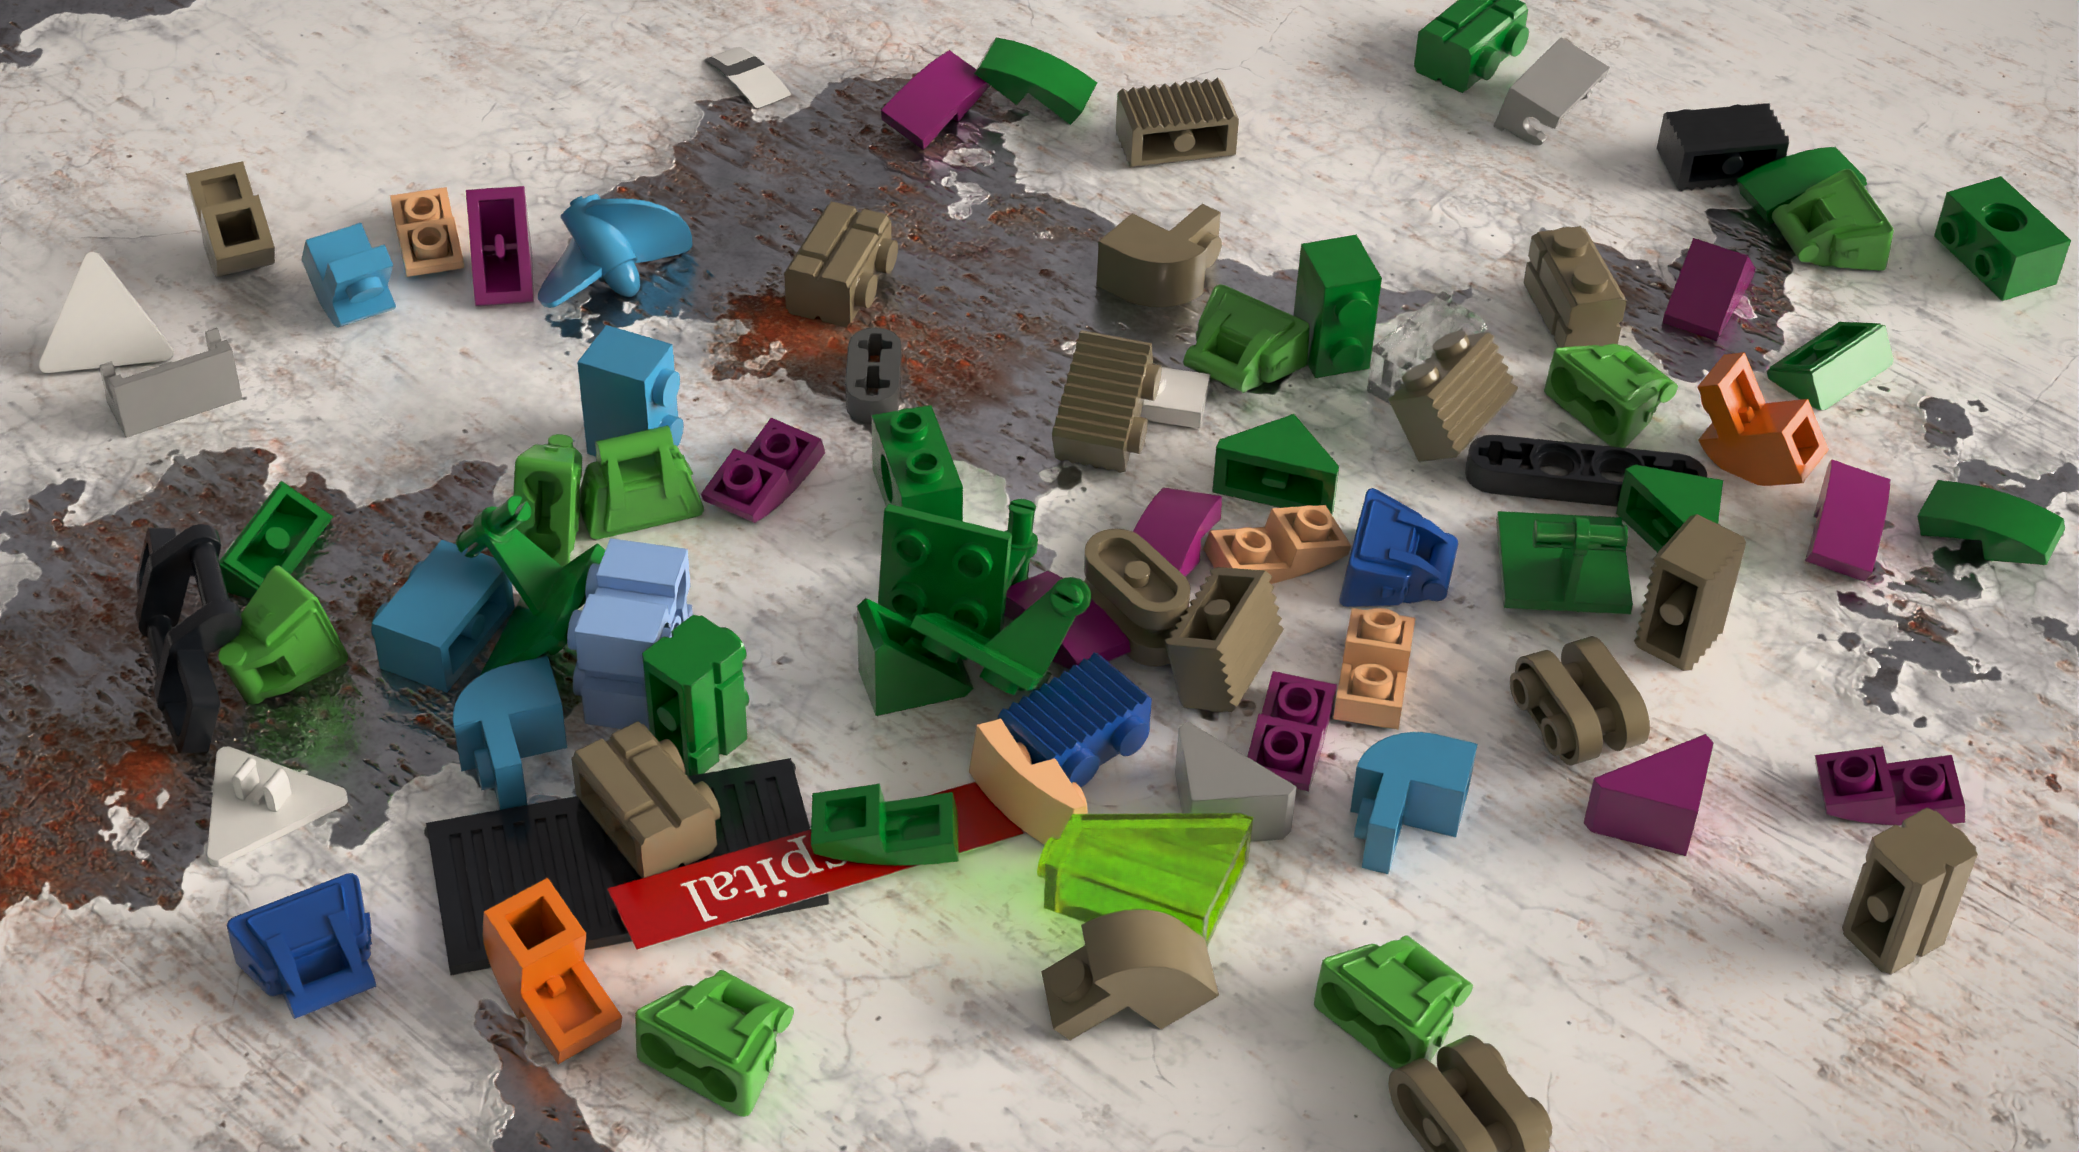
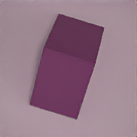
M525 187L466 190L475 306L534 302L532 246Z
M1693 238L1664 313L1662 323L1717 341L1754 277L1756 268L1749 256Z
M1704 734L1595 777L1583 823L1591 832L1686 856L1699 811L1714 744L1713 741Z

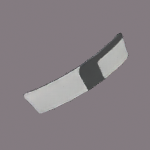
M735 47L705 59L706 62L727 76L757 109L791 96L790 91L760 59L742 47Z

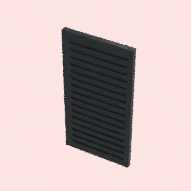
M791 758L687 776L693 784L700 781L705 782L712 790L720 808V818L715 820L717 846L714 848L713 853L693 863L810 830L795 775L796 766ZM578 796L426 823L424 834L429 839L450 975L491 968L483 942L484 911L546 878L550 880L586 932L585 950L632 941L607 888L642 878ZM682 863L678 866V868L683 867L685 865ZM826 893L732 922L828 905L829 895Z

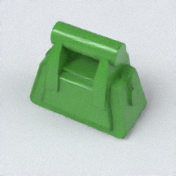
M1851 169L1841 170L1813 185L1789 205H1781L1772 213V220L1801 262H1810L1822 267L1835 266L1838 268L1876 271L1885 270L1887 267L1894 232L1893 227Z
M1219 284L1214 287L1199 319L1198 331H1196L1197 343L1189 347L1184 356L1183 364L1185 367L1196 372L1210 374V378L1245 393L1249 389L1257 388L1264 382H1274L1307 365L1309 323L1233 288Z
M1588 345L1558 347L1554 349L1544 392L1609 446L1626 448L1651 422L1653 413L1656 412L1658 405L1661 402L1666 403L1674 397L1678 385L1627 345Z
M668 425L595 441L596 461L587 465L579 495V502L581 503L580 512L589 536L592 539L599 540L690 519L703 514L704 506L691 476L693 475L692 469L679 448L674 445Z
M556 434L548 438V444H535L517 457L515 461L513 496L523 497L519 506L527 501L531 507V517L515 528L563 567L570 562V554L574 550L576 532H578L580 524L581 503L579 502L582 476V455L573 447V439L570 436Z
M278 565L271 569L241 613L242 625L239 636L224 645L218 654L219 661L244 701L253 705L259 704L265 698L288 693L345 664L349 659L346 649L318 598Z
M1405 935L1400 940H1393L1382 946L1368 944L1323 959L1316 986L1314 1006L1395 1070L1418 1058H1424L1428 1061L1432 1060L1438 1048L1442 1046L1449 1027L1452 1025L1454 1006L1459 1007L1466 1001L1472 992L1473 984L1411 937Z
M719 970L714 976L703 979L695 986H682L639 1008L635 1012L637 1058L644 1064L732 1113L746 1117L753 1111L773 1067L774 1054L776 1055L777 1042L775 1040L777 1034L782 1033L789 1026L794 1015V1008L732 974Z

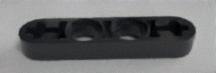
M1485 435L1475 439L1469 447L1465 468L1467 481L1474 488L1482 492L1614 507L1618 506L1623 482L1608 480L1601 473L1614 471L1625 474V470L1633 465L1707 477V472L1700 461L1679 453L1504 435ZM1521 465L1528 466V468L1521 469ZM1554 465L1566 469L1569 474L1564 476L1547 474L1540 467Z

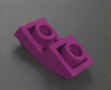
M949 50L929 63L893 96L881 109V119L924 150L952 118L959 122L990 85L974 74L976 69Z
M770 418L745 453L735 448L731 451L702 491L703 501L756 523L782 504L815 468L825 454L822 439Z
M1831 460L1826 470L1813 517L1817 518L1805 561L1865 582L1872 574L1886 518L1891 479Z
M1163 487L1149 503L1133 532L1141 536L1186 577L1200 563L1201 538L1221 520L1222 496Z
M1048 570L1011 585L1006 594L1004 616L1014 621L1047 593L1057 581L1063 578ZM1092 599L1085 612L1075 617L1053 659V662L1067 668L1069 671L1073 665L1079 666L1084 658L1089 660L1093 652L1098 653L1107 661L1131 652L1129 639L1109 615Z
M1272 671L1262 713L1258 714L1247 757L1295 785L1297 789L1309 792L1336 698L1337 684Z
M1883 746L1815 755V765L1827 815L1863 823L1902 826L1903 820L1925 808H1929L1933 811L1936 810L1950 824L1965 823V803L1952 755L1887 763Z

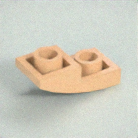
M447 187L390 195L393 217L407 277L464 268L462 251L455 219L451 211Z
M1306 505L1301 507L1272 508L1265 527L1210 530L1203 550L1214 568L1264 570L1272 575L1269 583L1273 584L1325 567L1347 556L1352 546L1326 505Z
M1384 608L1369 610L1351 609L1335 702L1334 720L1399 730L1415 624L1414 617L1401 616L1392 610Z
M1001 718L977 724L969 773L980 789L1006 817L1028 835L1064 856L1076 853L1082 823L1086 820L1088 813L1087 802L1080 786L1075 782H1070L1055 758L1032 764L1027 748L1021 742L1016 743Z

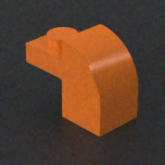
M1745 352L1724 354L1697 386L1701 395L1702 406L1712 421L1698 441L1708 457L1726 472L1762 486L1804 483L1829 450L1808 399L1765 403Z
M548 878L484 911L483 942L497 983L518 1020L526 1016L557 1064L562 1063L621 1029L622 1015L584 961L586 932Z

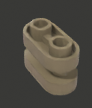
M1107 529L1094 534L1087 541L1084 554V573L1086 576L1084 582L1091 591V599L1109 615L1129 639L1131 652L1126 654L1129 658L1146 666L1170 664L1164 640L1171 638L1170 632L1176 630L1175 624L1181 622L1180 616L1185 615V609L1189 607L1191 588L1187 578L1141 536L1132 531Z
M1590 636L1565 644L1561 652V662L1549 650L1522 656L1517 660L1515 672L1510 676L1512 697L1516 705L1523 711L1527 710L1541 730L1542 738L1548 751L1553 756H1559L1567 765H1575L1598 758L1602 752L1603 740L1615 751L1638 746L1648 740L1650 721L1645 702L1638 689L1610 651L1597 637Z
M1466 1035L1440 1048L1437 1053V1067L1427 1059L1418 1058L1393 1070L1389 1075V1092L1395 1110L1425 1152H1549L1552 1124L1547 1111L1537 1099L1528 1097L1508 1073L1506 1064L1499 1051L1489 1043L1484 1044L1475 1036Z

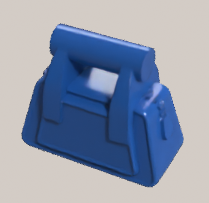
M1374 488L1368 489L1341 589L1340 604L1346 607L1391 606L1425 600L1437 602L1444 600L1448 594L1458 549L1457 538L1452 534L1444 533L1432 521L1422 517L1418 512Z
M353 873L344 874L237 915L227 923L228 935L236 964L267 995L277 996L282 994L294 1019L376 987L374 975L366 961L371 956L370 945H372L370 913H365L358 876Z

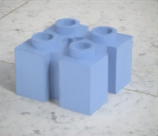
M610 538L601 563H593L590 566L586 580L585 605L583 610L573 611L567 633L568 648L577 652V663L573 676L574 695L582 696L585 724L623 729L639 721L649 730L642 653L662 637L672 638L671 631L693 615L692 605L687 604V595L691 587L688 549Z

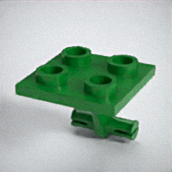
M517 495L511 496L499 507L491 506L482 510L475 516L473 526L461 532L456 539L457 548L461 553L468 548L464 556L469 558L478 556L481 551L488 548L521 596L480 675L500 666L536 659L545 652L552 656L562 650L567 644V633L571 615L574 610H578L586 602L585 589L590 566L593 563L600 564L605 553V549L597 543L562 567L515 528L531 517L529 503L525 501L519 506L523 497Z
M1026 499L1011 501L1008 508V530L1001 531L888 504L884 509L878 604L912 622L916 615L940 612L991 640L1003 630L1007 590L1011 585L1029 578L1030 558L1037 553L1038 537L1033 533L1036 505Z
M1497 512L1496 525L1504 608L1631 614L1633 602L1626 555L1628 528L1627 525L1622 524V517Z
M1063 578L1057 581L1047 593L991 640L940 612L916 615L910 627L926 635L921 645L930 652L953 663H957L959 658L965 661L968 659L984 667L979 676L981 679L1004 692L1015 695L1017 690L1025 692V690L1030 691L1041 687L1043 683H1048L1052 673L1047 670L1075 617L1084 613L1089 607L1091 591L1088 585L1079 578Z

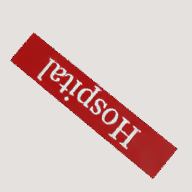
M976 782L931 794L953 792L958 810L959 853L1024 834L1021 828L992 803ZM810 829L607 888L636 950L919 865L866 864L817 855L813 853L811 847Z

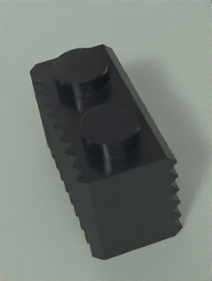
M1770 103L1737 104L1730 107L1697 110L1683 109L1663 114L1656 149L1676 187L1681 192L1687 187L1693 190L1697 186L1704 189L1709 185L1713 189L1718 184L1721 187H1725L1728 183L1734 187L1737 184L1738 178L1770 162L1786 157L1789 135L1785 136V129H1782L1781 122L1778 123L1777 116H1774V109L1770 110Z

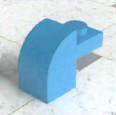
M362 223L305 240L301 261L320 305L335 327H342L396 308L388 288L393 263L385 244L375 248L371 247Z
M548 656L500 666L483 673L464 688L454 706L453 724L461 772L476 769L481 790L494 788L500 810L528 805L521 758L567 748L562 702Z
M1407 732L1386 737L1367 749L1356 767L1350 812L1358 814L1354 837L1366 840L1362 868L1389 874L1403 825L1452 837L1457 836L1470 787L1478 744L1433 733Z

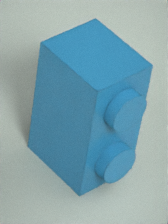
M606 325L577 362L587 454L596 456L595 441L666 425L671 430L674 445L678 447L683 435L684 424L682 418L678 417L677 394L680 386V375L674 368L673 344Z
M441 540L424 561H419L410 572L406 583L390 602H385L379 607L371 623V633L375 640L380 669L448 693L515 609L512 583L495 558L482 553L476 557L469 558L464 556L468 548L461 553L456 544Z

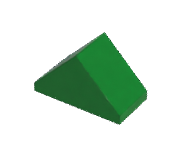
M1291 414L1219 439L1216 446L1212 492L1279 508L1326 505L1333 515L1339 465L1295 414Z
M1633 465L1625 470L1616 514L1622 517V520L1658 553L1692 515L1698 514L1718 524L1723 480Z
M865 598L857 605L858 671L876 716L966 697L974 689L962 659L959 658L957 663H953L930 652L921 645L926 635L911 628L912 621Z

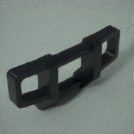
M204 524L193 525L177 536L175 528L148 527L136 579L138 595L136 620L139 631L148 638L157 673L154 685L157 707L164 715L178 753H208L220 708L219 695L207 662L209 653H215L239 636L242 625L239 607L229 600L218 560L222 546L219 534L214 527ZM193 576L197 583L203 607L179 623L189 578Z

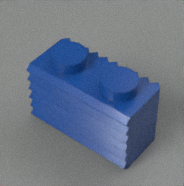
M1093 652L1089 660L1084 658L1079 666L1073 665L1069 672L1063 671L1059 678L1053 677L1049 684L1043 683L1039 691L1033 689L1029 697L1023 696L1019 703L1013 702L1009 709L1003 708L998 715V719H1002L1016 743L1021 742L1024 744L1029 752L1032 764L1055 758L1070 782L1077 783L1081 788L1094 777L1099 766L1118 754L1125 757L1130 756L1143 746L1150 732L1152 698L1101 655Z

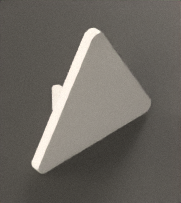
M88 252L83 258L39 361V368L44 373H56L99 368L100 365L111 361L114 366L167 361L173 357L174 349L100 254Z
M229 746L220 748L216 753L207 857L210 865L215 867L223 866L345 806L348 802L346 790L340 786Z

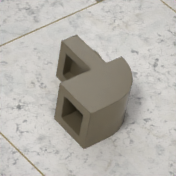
M241 161L186 173L188 189L202 232L203 245L215 277L273 265L275 263V246L259 194L253 195L244 162Z
M1201 204L1170 231L1132 213L1098 242L1096 286L1131 303L1148 307H1173L1197 299L1204 293L1205 269L1214 264L1221 251L1222 240L1219 237L1221 212Z
M1133 909L1117 911L1099 916L1082 924L1081 928L1085 945L1041 971L1053 1029L1070 1041L1126 1007L1131 1008L1162 1030L1219 996L1205 939L1177 918L1153 910Z

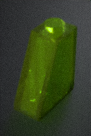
M1242 813L1072 814L1060 838L1050 837L1047 840L1039 859L1037 876L1045 879L1044 908L1083 922L1123 910L1144 909L1159 911L1177 918L1205 939L1206 946L1208 947L1248 864L1253 817Z

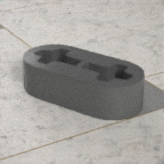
M866 328L856 332L848 343L845 380L846 408L853 419L862 423L872 424L871 415L898 411L902 350L900 338L894 332L884 328ZM870 356H880V362H869ZM868 388H879L878 395H867Z

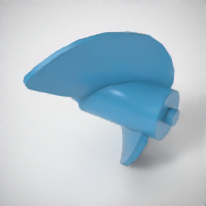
M598 194L585 198L582 196L577 197L570 202L571 206L560 216L572 238L566 250L544 280L538 292V300L544 307H556L597 279L600 282L606 281L616 293L625 297H632L637 294L640 288V276L635 263L658 260L688 252L693 246L690 229L679 214L665 206L648 201L618 198L601 199Z

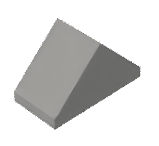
M1186 721L1179 727L1175 777L1187 844L1203 845L1284 839L1291 832L1297 787L1192 723Z

